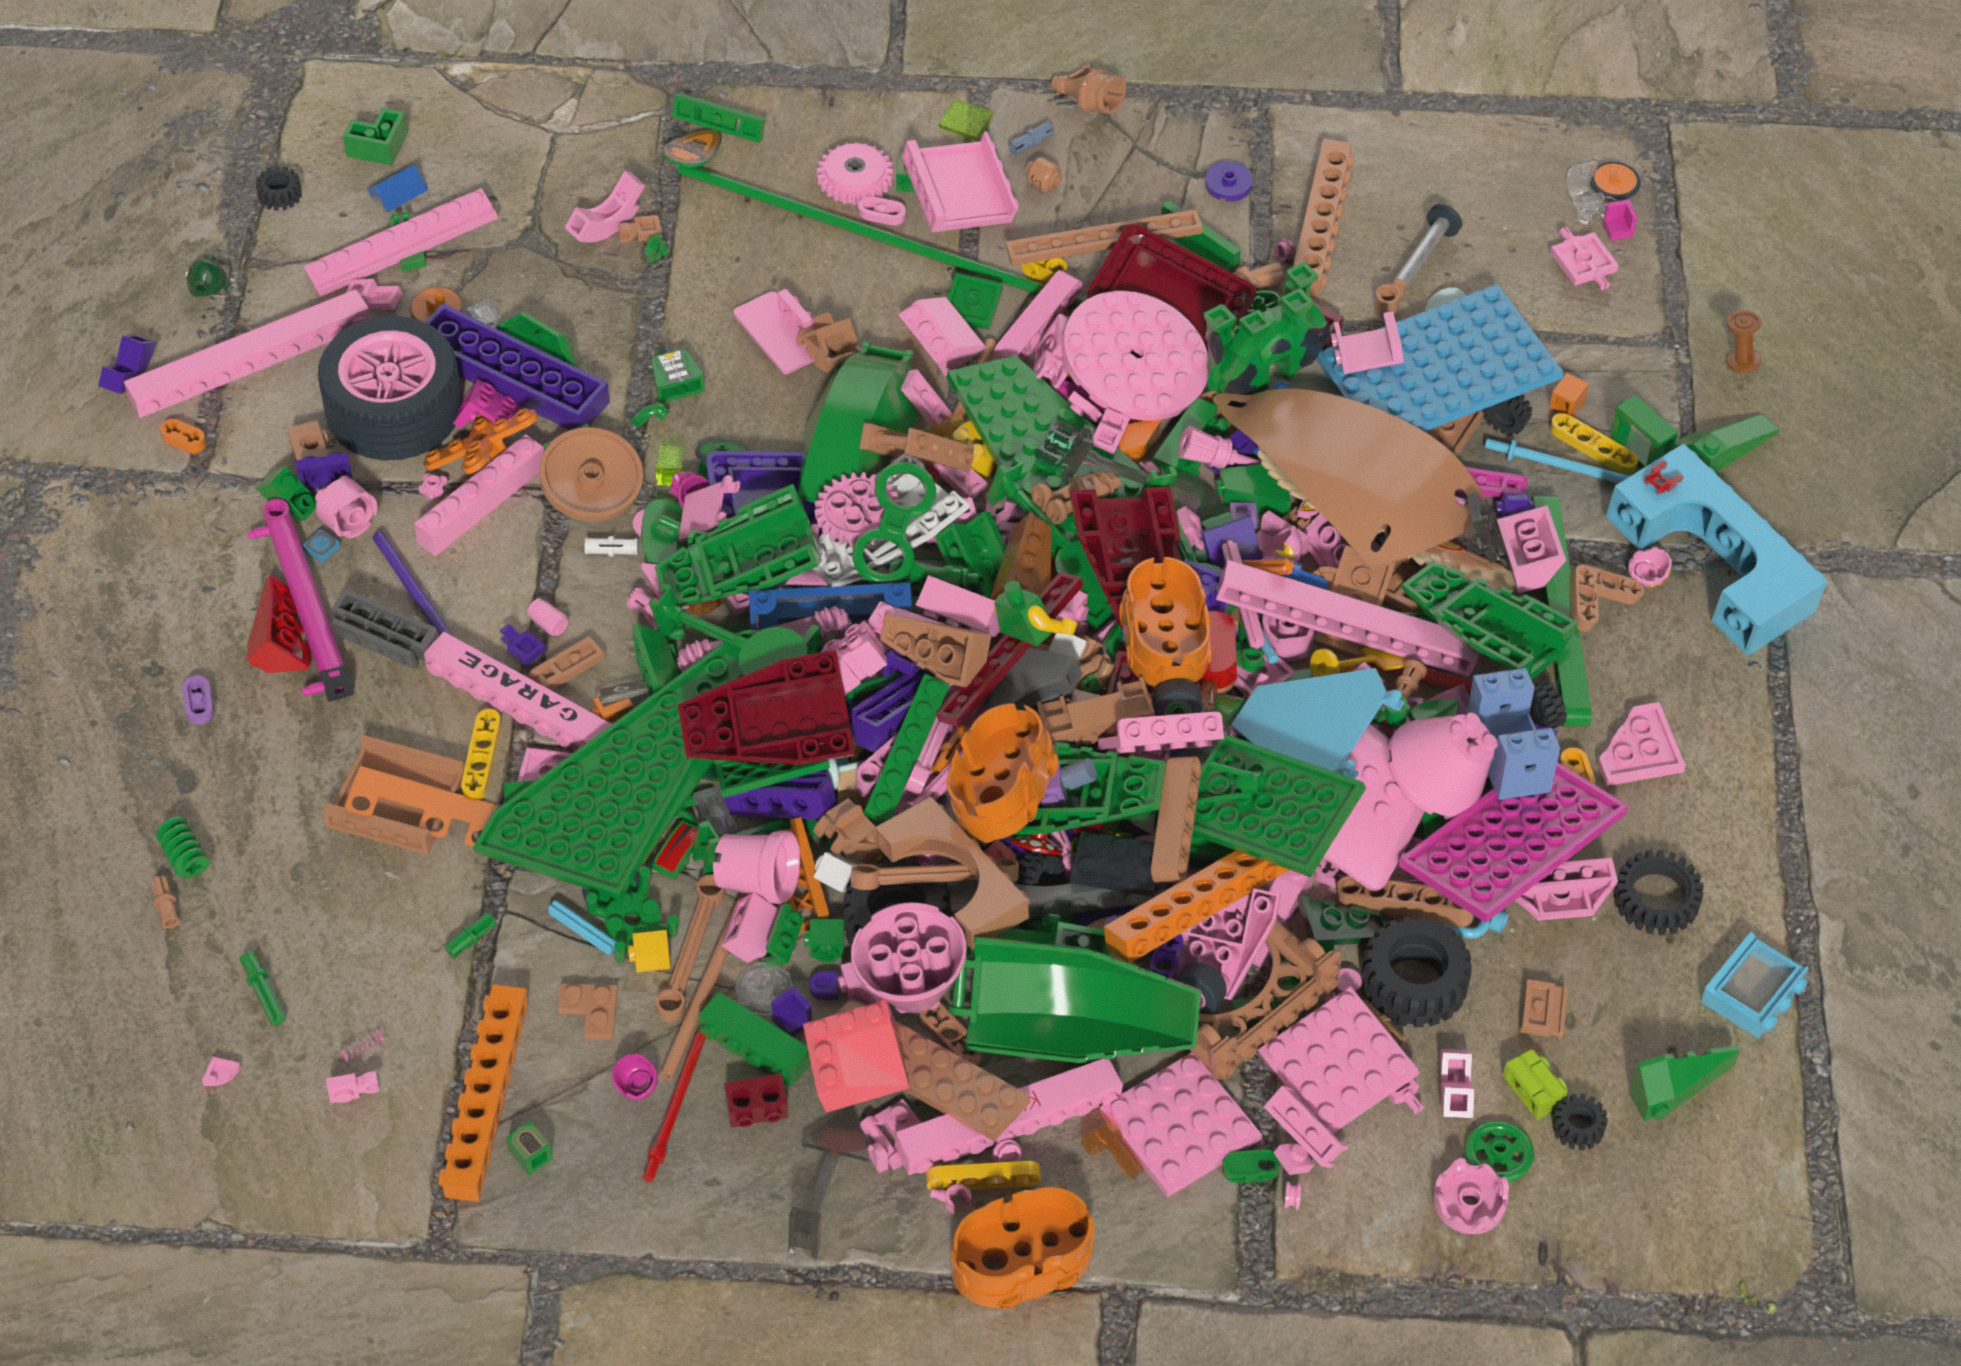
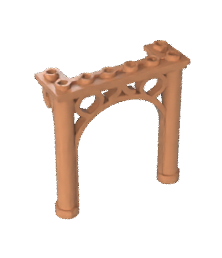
M1276 919V923L1264 942L1270 951L1273 964L1266 986L1251 1002L1237 1010L1215 1015L1199 1013V1025L1202 1026L1198 1027L1197 1047L1189 1050L1209 1068L1211 1075L1217 1081L1222 1078H1229L1234 1073L1237 1065L1242 1061H1249L1261 1045H1267L1269 1041L1277 1036L1279 1030L1284 1026L1290 1027L1302 1011L1313 1008L1320 996L1325 992H1332L1338 986L1342 956L1339 951L1334 953L1331 950L1325 954L1323 948L1311 938L1301 942ZM1279 952L1293 965L1280 967ZM1109 953L1110 957L1123 961L1113 953ZM1135 961L1130 963L1132 965L1140 967ZM1295 976L1299 979L1300 984L1291 991H1284L1279 988L1277 982L1278 978ZM1273 996L1284 1001L1276 1009L1271 1010L1270 1004L1273 1001ZM1243 1019L1246 1022L1250 1020H1260V1022L1247 1032L1246 1023ZM1223 1025H1234L1240 1030V1033L1231 1039L1227 1036L1222 1040L1218 1035L1219 1028Z

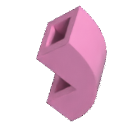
M1441 1049L1440 1096L1442 1113L1445 1117L1473 1118L1474 1088L1470 1083L1472 1062L1470 1050Z

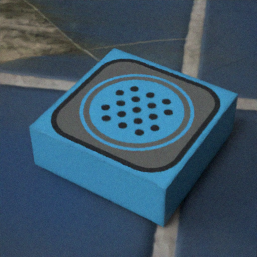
M320 529L302 547L304 552L324 563L340 548V542Z

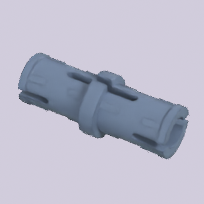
M1045 121L1034 129L1029 128L1025 130L1023 135L1008 142V147L1014 146L1009 150L1013 155H1018L1031 146L1033 148L1038 146L1040 141L1054 135V129L1049 131V129L1053 128V125L1049 121Z

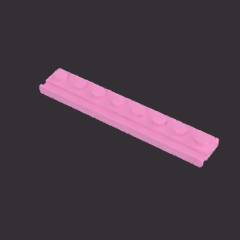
M482 188L309 263L303 266L304 271L318 292L319 297L349 285L352 279L367 277L400 262L403 258L428 250L498 219L497 212L492 208V204Z

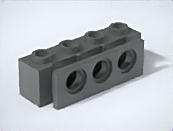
M346 588L343 589L331 609L335 617L332 624L339 637L414 670L418 668L416 658L425 662L424 652L439 637L436 627Z

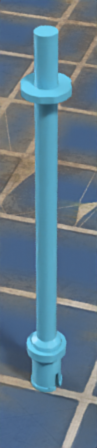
M1487 438L1485 444L1486 449L1508 454V461H1511L1513 456L1618 484L1630 477L1621 473L1516 446V439H1513L1511 444Z

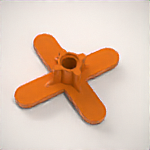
M525 408L518 411L514 417L507 420L500 419L494 423L478 413L473 420L468 438L463 440L456 439L446 448L430 451L425 456L426 459L423 464L430 471L464 456L462 469L465 474L479 471L507 450L503 438L527 428L537 420L538 415L535 410Z

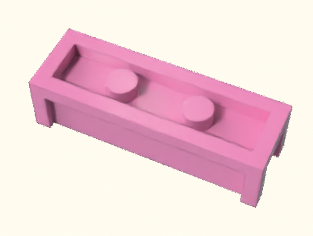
M1281 1086L1264 1108L1322 1167L1331 1168L1336 1157L1342 1151H1346L1349 1146L1344 1142H1340L1293 1094L1295 1091L1291 1087Z

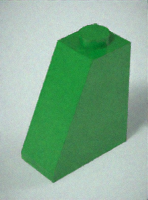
M1261 464L1220 469L1219 479L1215 480L1217 495L1222 497L1223 505L1230 506V502L1256 503V512L1265 514L1269 510L1280 518H1283L1290 512L1291 499L1288 490L1277 485L1278 480L1268 474L1269 470Z

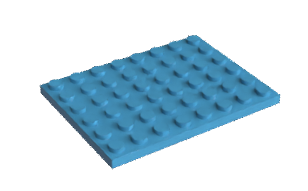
M1498 284L1396 322L1404 363L1344 374L1342 364L1337 365L1334 350L1338 348H1327L1321 351L1316 358V361L1340 397L1387 412L1424 432L1563 379V370Z

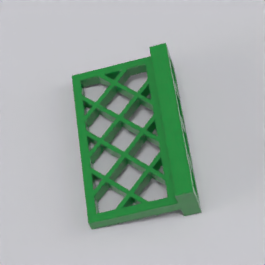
M714 760L723 798L830 768L828 760L804 765ZM771 765H776L774 768H768ZM744 772H750L747 776L742 775Z

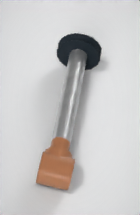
M1436 204L1428 212L1427 221L1431 227L1392 283L1384 284L1377 288L1374 303V312L1377 316L1384 319L1383 313L1392 311L1394 317L1397 315L1399 303L1404 297L1403 291L1442 236L1451 237L1458 234L1463 224L1460 215L1453 208L1443 204Z

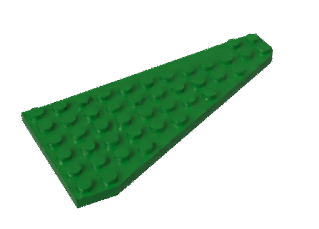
M745 630L736 634L749 639L759 631ZM725 642L496 809L473 846L475 853L622 900L633 878L714 761L686 758L677 704L742 677L743 674L739 668V653L741 650Z

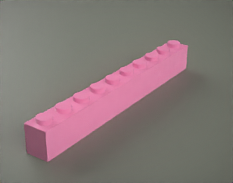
M357 289L126 380L124 384L128 399L139 418L153 414L161 409L331 342L335 336L347 327L362 320L370 319L369 308Z
M1227 560L1219 579L1216 600L1411 660H1417L1421 663L1466 677L1470 676L1478 661L1479 654L1460 642L1440 625L1231 560Z

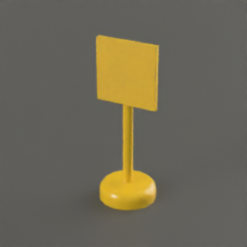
M1367 647L1361 649V653L1365 657L1338 661L1337 656L1331 650L1320 649L1313 653L1310 668L1313 677L1339 674L1342 667L1358 665L1364 662H1374L1384 671L1403 668L1405 662L1411 659Z

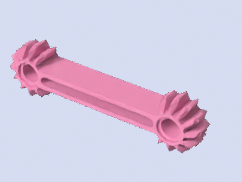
M834 606L831 609L825 607L820 612L815 611V616L773 627L792 629L803 638L812 625L819 626L825 646L830 641L831 635L836 636L840 640L845 638V632L852 626V623L844 609H838ZM705 639L702 642L696 640L691 645L686 644V649L680 650V656L677 658V665L681 673L724 642L718 640L709 643Z

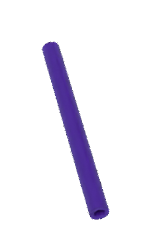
M376 532L372 537L373 541L428 623L436 627L439 636L443 632L453 636L384 532Z

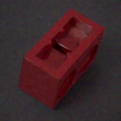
M781 1074L724 1083L725 1100L731 1128H744L761 1122L774 1123L788 1118L787 1100ZM769 1099L776 1100L774 1102H766V1100ZM739 1104H746L747 1106H745V1107H738L737 1105H739Z

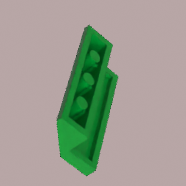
M984 511L966 525L952 523L934 537L947 565L965 567L974 573L984 575V586L974 585L971 590H965L990 599L1006 546L991 512Z

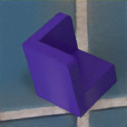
M794 987L771 1002L772 1021L782 1031L792 1037L804 1029L803 1024L812 1022L811 1004Z

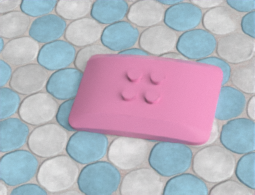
M1369 724L1346 759L1356 763L1354 770L1359 772L1356 780L1364 782L1366 790L1324 858L1366 888L1377 891L1387 883L1425 811L1416 806L1403 793L1391 772L1389 763L1392 761L1391 750H1388L1390 738Z

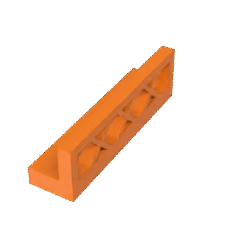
M802 818L790 819V829L782 831H791L797 838L800 848L801 868L797 884L807 889L808 893L803 900L792 895L787 903L798 913L804 908L814 913L815 919L829 918L820 881L813 878L816 873L815 863ZM810 922L803 923L799 933L810 930Z

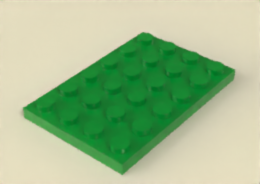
M1223 734L1224 739H1219L1201 767L1197 800L1211 796L1242 793V790L1238 789L1236 785L1238 775L1209 766L1210 762L1228 765L1245 771L1262 772L1264 774V787L1260 795L1253 794L1252 800L1237 799L1214 803H1197L1192 834L1311 878L1366 790L1364 782Z

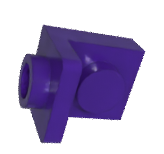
M894 649L888 650L885 653L887 665L883 669V675L889 677V675H892L897 670L912 676L921 669L916 665L917 662Z

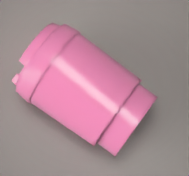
M538 598L528 607V616L548 634L558 636L567 628V616L547 601Z

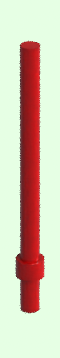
M696 1032L656 1142L649 1149L647 1155L649 1161L642 1177L646 1182L654 1181L659 1165L663 1164L667 1154L665 1148L706 1040L705 1035L701 1032Z

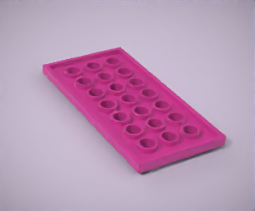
M1557 762L1551 792L1532 795L1534 797L1522 796L1498 800L1495 790L1492 789L1471 807L1461 812L1402 856L1399 867L1487 923L1627 814L1628 805ZM1459 848L1463 849V850H1461V851L1453 850V849H1459ZM1499 848L1502 849V851H1494V850H1492V849H1499ZM1483 862V863H1485V864L1478 865V864H1475V863ZM1520 862L1524 863L1523 865L1514 864ZM1487 890V891H1489V892L1482 893V892H1479V891Z

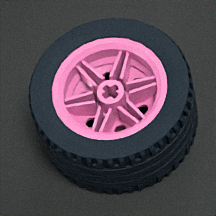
M379 316L362 320L347 327L335 336L323 351L318 365V381L326 421L335 439L348 450L371 459L382 461L403 460L432 450L443 442L455 429L456 425L453 423L462 402L456 356L447 338L430 324L404 316Z

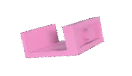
M1393 311L1383 313L1385 328L1342 336L1339 322L1334 323L1335 333L1331 334L1333 349L1338 348L1334 350L1337 365L1342 364L1344 374L1404 363L1401 341Z

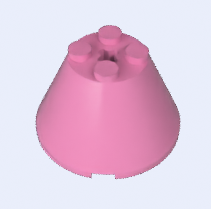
M1474 713L1414 720L1403 724L1393 733L1388 745V750H1391L1392 757L1389 765L1398 786L1416 806L1429 814L1435 812L1444 815V819H1453L1480 799L1495 749L1498 747V742Z
M903 903L877 912L863 929L858 930L851 949L853 968L860 982L872 993L893 1005L900 1013H919L938 1007L940 999L960 974L967 954L965 936L957 921L952 916L949 918L947 915L939 912L937 907L922 903Z

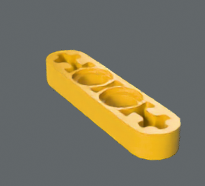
M1559 413L1553 416L1550 431L1555 437L1617 473L1624 475L1635 473L1638 465V456L1633 451L1566 413ZM1586 435L1590 438V440L1581 441L1577 438V436ZM1601 447L1609 448L1611 452L1608 454L1601 453L1598 449Z
M484 709L476 716L461 782L463 796L482 800L487 794L501 731L500 715L494 709ZM488 720H493L489 724V731H486L485 724ZM482 740H488L491 742V745L487 748H479L477 743ZM477 762H483L486 764V767L482 770H474L472 765ZM474 779H476L478 787L475 788V791H470L473 788Z
M1033 1161L935 1166L926 1171V1184L929 1190H932V1188L947 1190L950 1186L956 1184L964 1185L969 1190L1030 1187L1037 1185L1041 1181L1040 1165Z

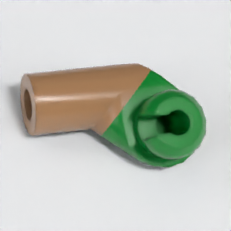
M1102 660L1098 672L1085 677L1081 681V689L1088 693L1104 689L1107 686L1115 664L1108 660Z

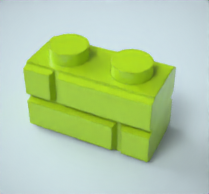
M1533 1049L1505 1064L1503 1078L1535 1119L1539 1120L1548 1115L1549 1112L1555 1111L1559 1102L1562 1103V1099L1567 1096V1087L1564 1081L1552 1074L1546 1058L1543 1056L1539 1057Z

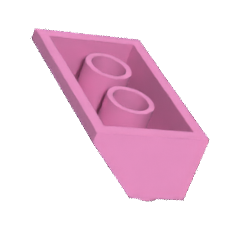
M946 297L917 300L898 314L907 329L945 377L948 371L958 369L986 348Z
M1548 506L1497 519L1502 543L1518 592L1522 593L1545 586L1566 561Z
M1320 513L1303 530V533L1310 536L1308 551L1320 567L1338 568L1345 545L1349 547L1351 545L1324 515ZM1374 539L1371 543V550L1378 552L1381 547Z
M928 575L916 603L918 607L924 610L923 615L934 620H938L940 616L947 619L946 624L961 628L964 625L969 627V630L990 634L992 637H995L1000 632L997 615L994 612V600Z

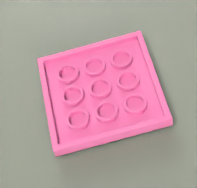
M1349 987L1269 1041L1267 1045L1265 1044L1258 1049L1259 1056L1281 1084L1291 1087L1295 1091L1293 1094L1332 1134L1419 1075V1070L1352 987Z
M1193 1053L1188 1054L1119 1095V1100L1105 1106L1102 1105L1099 1110L1100 1115L1167 1198L1222 1165L1229 1153L1245 1151L1262 1139L1260 1131Z

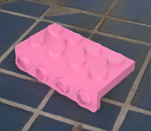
M1219 712L1120 719L1117 722L1118 736L1098 739L1099 750L1108 749V751L1118 754L1212 746L1213 740L1224 739L1222 715Z

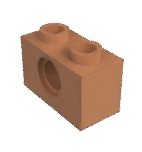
M318 421L288 428L295 460H301L306 456L323 457L332 453L331 448L326 449L325 445H329L326 430H320Z

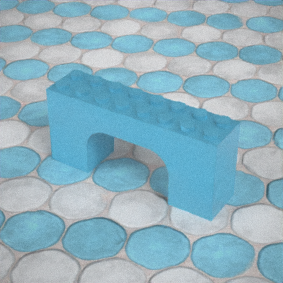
M1684 443L1617 484L1614 488L1606 518L1638 550L1642 551L1669 533L1675 531L1691 532L1701 537L1742 577L1722 590L1712 622L1746 656L1751 655L1816 612L1828 582L1823 574L1811 566L1802 554L1789 545L1783 536H1780L1765 519H1762L1747 502L1743 501L1734 492L1731 486L1721 480L1715 471L1698 458V455ZM1665 461L1668 463L1667 467L1661 470L1660 475L1667 481L1670 478L1674 479L1680 474L1684 478L1670 492L1665 491V493L1658 495L1656 494L1657 489L1650 483L1646 485L1644 481L1646 475L1649 476L1655 466ZM1658 477L1655 479L1660 485L1664 483Z

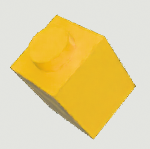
M666 930L633 934L634 945H628L630 962L636 963V972L670 969Z

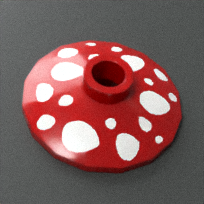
M1048 834L1015 835L1010 837L1009 842L1016 846L1040 853L1062 855L1064 851L1056 843L1047 839Z

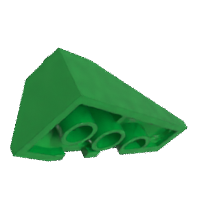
M1759 414L1690 433L1677 441L1674 449L1684 443L1698 455V458L1717 473L1777 434L1779 428L1764 415Z
M1738 1045L1713 1048L1696 1056L1694 1051L1686 1052L1682 1058H1674L1673 1054H1666L1639 1062L1629 1094L1643 1120L1646 1121L1653 1118L1658 1120L1666 1117L1736 1064L1740 1049Z

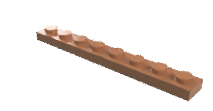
M1194 209L1006 241V251L1011 266L1112 249L1123 229L1130 224L1140 225L1165 239L1202 234L1203 226L1197 210Z

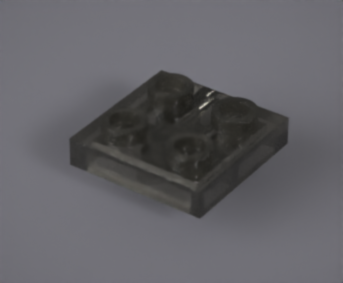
M1478 491L1468 494L1472 523L1465 529L1467 549L1474 554L1486 553L1490 563L1500 560L1498 549H1501L1502 545L1498 536L1500 531L1495 519H1490L1489 514H1491L1489 505L1486 499L1481 500Z

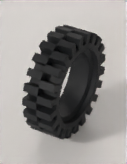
M1646 850L1644 857L1639 852L1635 854L1634 860L1631 857L1627 859L1625 865H1622L1617 876L1618 882L1614 889V897H1616L1614 903L1616 907H1620L1619 914L1621 917L1627 914L1626 922L1629 925L1636 920L1635 929L1640 931L1644 925L1648 926L1647 933L1652 935L1655 928H1659V935H1665L1667 928H1669L1671 934L1677 933L1678 927L1681 930L1686 929L1688 923L1692 924L1698 915L1704 894L1703 882H1700L1701 876L1699 872L1694 874L1695 867L1692 863L1685 867L1687 859L1681 857L1677 862L1675 861L1676 853L1670 852L1669 858L1664 857V850H1658L1656 857L1653 856L1652 850ZM1646 875H1664L1680 886L1684 900L1676 908L1662 911L1655 910L1639 901L1635 895L1633 885L1638 879Z

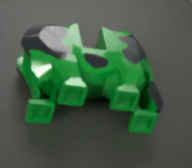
M1302 262L1287 270L1288 279L1285 282V288L1275 308L1263 312L1256 310L1239 319L1240 327L1236 325L1231 331L1236 323V317L1224 305H1219L1204 313L1205 320L1207 321L1208 392L1217 391L1240 395L1257 394L1267 391L1269 388L1271 364L1288 381L1293 378L1298 370L1313 364L1327 343L1331 329L1321 310L1312 302L1310 287L1312 283L1318 280L1319 275L1306 262ZM1231 400L1229 403H1245V402H1237V401Z

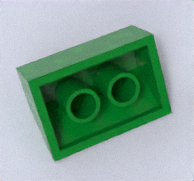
M635 624L632 625L635 658L648 696L650 697L679 676L681 671L674 662L676 652L673 643L668 644L666 636L661 632Z

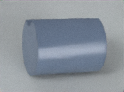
M1086 758L1061 768L1060 777L1065 788L1071 790L1095 781L1097 779V771L1094 763Z

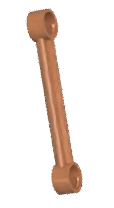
M1006 857L994 859L999 870L1002 873H1007L1012 882L1019 879L1018 860ZM863 864L851 868V886L859 890H872L880 885L977 880L974 874L963 864L879 868L874 865Z
M713 874L705 875L697 882V897L699 901L669 987L667 990L662 991L656 999L657 1014L660 1019L666 1022H676L685 1014V999L683 995L713 908L721 904L725 899V889L719 888L716 885ZM708 886H714L718 893L706 895L702 890ZM667 1001H674L679 1008L667 1011L662 1008V1004Z

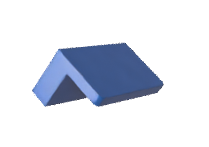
M415 164L405 167L367 188L371 197L378 196L386 212L396 209L428 190Z

